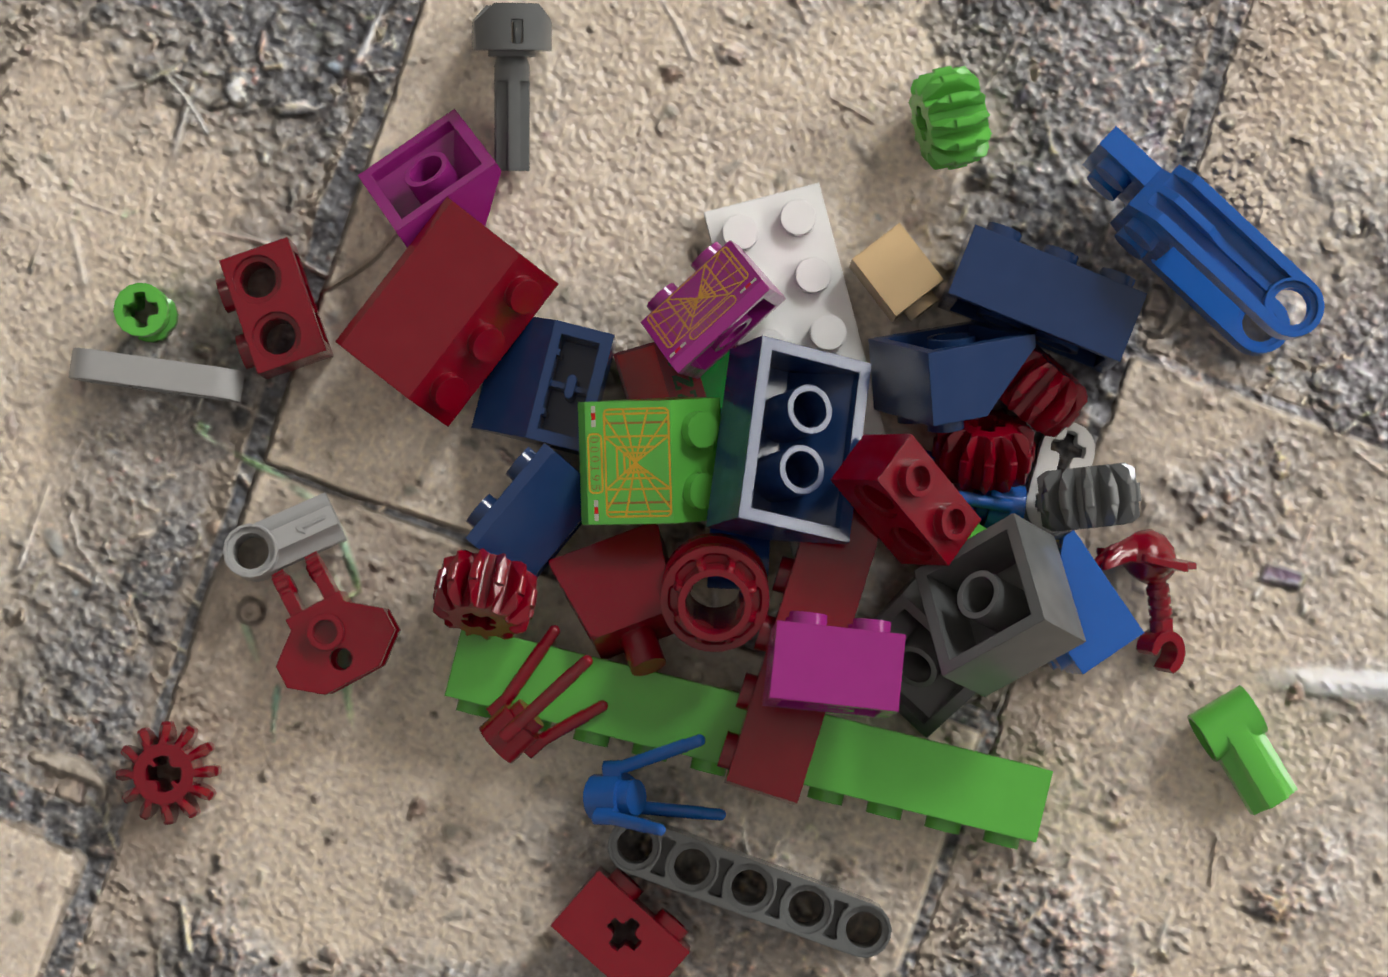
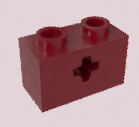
M600 866L553 919L550 925L607 977H669L690 953V945L683 939L689 930L663 907L657 914H654L638 899L644 890L618 867L610 874ZM616 918L624 924L630 918H633L638 922L635 935L639 941L634 944L632 941L625 939L620 944L615 943L612 940L615 928L610 922Z

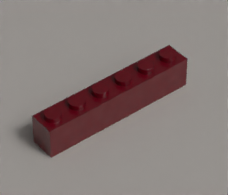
M855 509L853 510L849 543L799 542L794 559L782 556L772 587V591L783 594L776 617L767 614L754 645V649L764 652L758 675L746 672L735 706L736 708L746 710L740 733L727 732L717 763L718 767L728 770L724 781L726 784L792 805L798 803L826 712L762 706L770 631L777 620L785 621L786 617H789L790 611L814 612L828 615L827 626L848 628V624H853L879 541V537Z

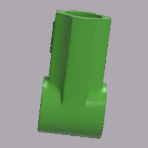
M1242 686L1235 687L1187 716L1189 724L1200 744L1213 761H1219L1251 815H1256L1275 807L1298 790L1283 765L1281 758L1265 734L1268 732V727L1260 710Z

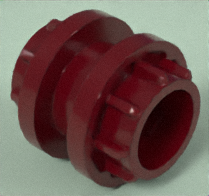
M723 533L702 534L681 544L667 561L662 576L661 609L668 627L685 644L706 652L729 651L742 646L753 638L766 619L770 601L767 571L758 553L743 540ZM711 576L727 578L740 589L736 599L722 607L702 605L692 597L690 592L696 582Z

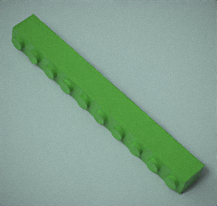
M461 630L444 696L458 699L456 707L458 711L490 718L491 715L486 708L502 695L538 642L514 636L512 639L506 640L492 636L489 640H486L480 635L472 634L466 636L465 631ZM551 646L512 702V705L519 699L529 705L568 668L587 654ZM591 656L593 659L592 665L538 715L544 724V727L539 731L543 732L551 727L552 722L559 723L580 710H584L596 702L604 700L608 703V709L576 728L573 739L608 747L610 737L633 742L631 753L638 755L663 745L701 734L705 737V744L681 755L692 757L691 769L725 776L726 769L717 766L725 737L728 731L740 733L746 710L735 707L739 692L659 672L644 676H634L627 664ZM825 714L803 785L809 786L808 798L842 806L844 795L867 800L866 812L901 820L903 810L926 815L925 827L957 835L960 834L962 824L985 830L983 841L1018 849L1020 839L1032 842L1037 841L1053 771Z

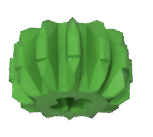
M946 66L932 69V72L919 75L918 79L913 80L910 89L912 96L908 102L912 112L910 122L914 127L915 141L920 145L921 156L934 170L944 168L952 170L966 167L967 164L979 161L980 158L987 156L989 149L988 141L992 133L988 123L990 114L986 109V95L980 91L979 79L966 66L955 68Z

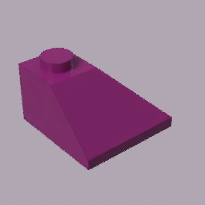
M453 109L357 176L408 248L446 197L486 226L501 175V169L459 113Z

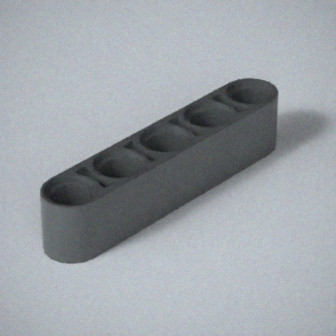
M638 815L635 817L663 824L666 827V832L662 836L649 834L652 838L653 849L644 859L631 860L620 851L618 840L621 833L627 830L626 828L615 826L610 833L607 846L610 859L616 867L626 873L855 957L868 958L876 956L886 948L890 941L892 928L888 916L878 903L867 897L645 816ZM691 848L705 853L710 862L706 875L695 881L682 878L677 873L674 865L677 856L684 850ZM748 869L756 870L766 879V889L762 896L750 902L737 898L731 888L735 876L741 871ZM805 890L815 892L821 897L823 902L822 911L819 916L809 922H801L794 919L788 910L792 897L798 892ZM859 912H870L877 916L879 921V928L875 937L864 943L851 940L846 934V926L850 917Z

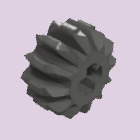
M1127 463L1045 471L1037 478V512H1041L1042 527L1052 532L1133 523L1140 517L1139 501H1142L1140 482L1137 483L1135 467Z

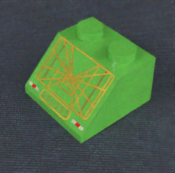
M666 397L578 402L582 525L675 524L707 521L721 419L720 397Z

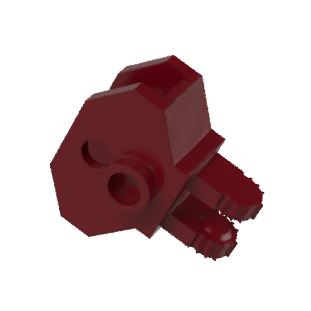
M315 551L304 558L306 570L312 581L317 584L324 598L323 600L306 608L298 593V588L290 575L283 569L271 575V580L290 615L286 622L291 630L276 668L287 688L328 695L334 694L384 667L389 660L401 629L390 609L352 602L346 591L338 589L321 556ZM344 648L349 650L352 655V663L347 669L342 668L337 660L339 652Z

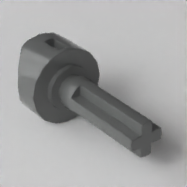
M493 3L492 5H486L472 21V50L488 51L489 57H497L494 65V160L501 171H530V65L527 57H536V52L552 51V21L539 3ZM511 22H513V43L511 42Z

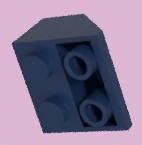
M533 317L484 380L471 428L543 446L545 443L552 449L579 455L578 402L602 401L617 343L615 335L558 320Z
M545 443L537 453L530 447H527L505 474L512 480V483L498 499L488 494L466 520L473 527L465 537L479 550L484 548L490 554L499 555L505 553L506 558L511 561H522L527 565V571L533 573L537 578L549 565L548 560L554 559L582 526L580 473Z

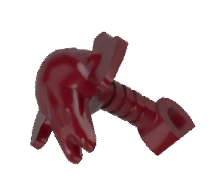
M1152 529L1137 531L1106 548H1096V555L1098 556L1094 560L1102 571L1122 565L1133 578L1147 584L1146 595L1149 596L1147 597L1148 606H1150L1148 612L1151 618H1149V629L1137 641L1136 650L1142 654L1156 656L1161 649V654L1153 667L1157 671L1174 674L1182 666L1186 651L1182 637L1178 633L1173 632V617L1170 616L1173 614L1172 606H1170L1172 601L1171 595L1168 594L1170 593V587L1166 581L1171 578L1175 571L1189 572V570L1197 569V563L1177 559L1175 549L1166 536Z

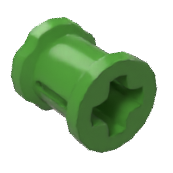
M135 283L128 285L118 294L114 302L113 312L117 324L123 331L138 337V339L144 342L155 343L165 340L169 333L177 326L179 314L176 304L158 288L150 284ZM145 300L158 308V314L148 316V326L134 318L135 312L145 309Z

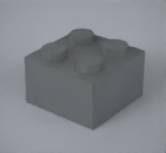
M1014 513L969 538L949 566L923 565L914 570L942 676L984 697L1086 642L1055 537Z

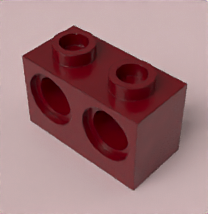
M288 237L219 260L224 277L216 279V286L226 312H237L243 333L236 335L235 341L247 370L255 367L258 375L265 379H270L334 357L297 247ZM262 268L274 270L276 284L272 292L261 298L251 297L248 291L250 276ZM280 324L292 325L295 330V342L292 348L283 354H272L267 347L269 332Z
M864 434L830 479L901 564L949 566L981 521V518L912 434Z

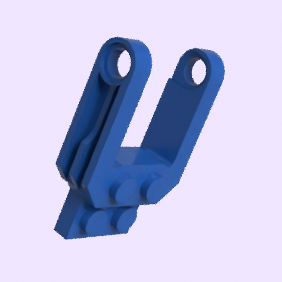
M1117 126L1099 143L1082 164L1091 172L1087 176V180L1098 193L1109 201H1114L1118 198L1126 205L1110 222L1117 232L1114 235L1117 242L1129 254L1145 263L1238 351L1250 356L1265 355L1278 349L1286 340L1300 338L1318 326L1325 308L1324 298L1319 287L1199 175L1180 164L1171 173L1162 169ZM1280 291H1295L1305 300L1306 315L1299 324L1290 325L1287 310L1275 298ZM1245 314L1271 336L1267 341L1257 342L1245 334L1242 327Z

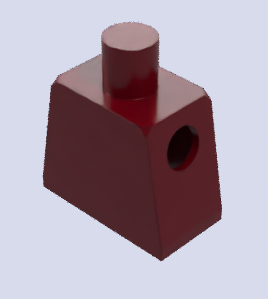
M645 524L548 560L561 591L601 659H608L624 653L631 673L634 676L654 673L666 664L659 639L674 634L668 627L661 609L662 576L669 557L658 524Z

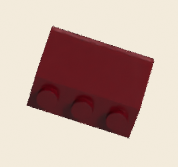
M446 197L335 342L407 399L449 427L559 284L455 202Z

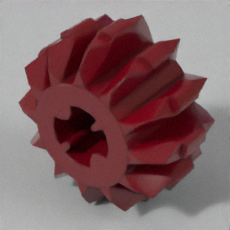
M1036 344V347L999 399L1008 409L1017 414L1022 421L1031 425L1037 432H1041L1045 436L1057 437L1081 415L1082 408L1088 402L1086 388L1078 382L1076 377Z
M1004 408L991 410L986 417L965 420L964 429L960 431L937 433L933 439L932 456L934 457V462L950 482L960 484L962 491L975 489L979 490L983 495L991 490L1009 493L1011 487L1025 485L1027 475L1031 471L1036 443L1034 442L1035 431L1028 427L1026 422L1022 421L1019 416L1007 415V411Z
M484 548L480 549L478 553H473L466 549L458 550L456 555L444 558L441 569L437 571L433 593V613L439 618L444 619V625L449 628H459L465 631L466 636L475 634L482 636L486 640H489L492 636H497L504 640L512 639L514 634L526 632L529 620L533 618L538 594L536 589L537 577L530 571H527L525 563L522 561H511L506 558L505 553L499 555L490 554Z
M173 721L161 723L159 738L148 727L140 729L137 735L143 750L132 745H125L121 750V754L125 759L135 763L134 767L116 771L117 780L126 781L133 779L135 785L134 788L122 795L123 801L128 804L139 800L141 797L145 798L140 808L139 816L144 820L151 819L160 807L161 818L165 825L177 822L179 807L189 818L198 816L201 811L195 796L210 801L217 794L212 786L202 782L203 778L219 776L222 773L220 765L204 766L202 758L215 751L214 744L207 742L194 749L192 746L197 738L198 729L194 726H187L177 739V730ZM165 756L169 757L170 766L180 767L181 779L171 781L174 789L169 788V782L166 778H158L157 766L167 764V761L164 759Z

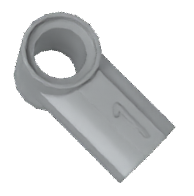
M326 492L254 524L249 523L238 526L225 539L223 555L225 563L231 571L247 581L260 582L268 580L277 571L304 560V557L315 551L320 553L347 541V538ZM250 538H263L269 548L268 558L265 563L254 569L243 568L238 558L239 548L243 542Z

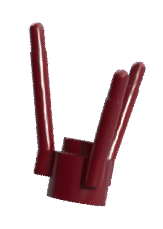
M557 625L549 627L502 695L486 708L491 717L479 727L487 743L508 763L512 764L523 753L532 759L546 745L589 722V720L608 709V703L600 700L540 734L537 733L544 727L538 715L592 665L593 659L589 655L582 656L529 705L521 699L512 705V702L560 634V628Z

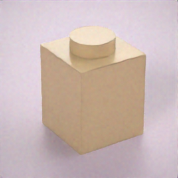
M898 223L852 258L849 268L891 322H894L903 314L912 322L939 301L933 291L941 285L944 279L901 223Z

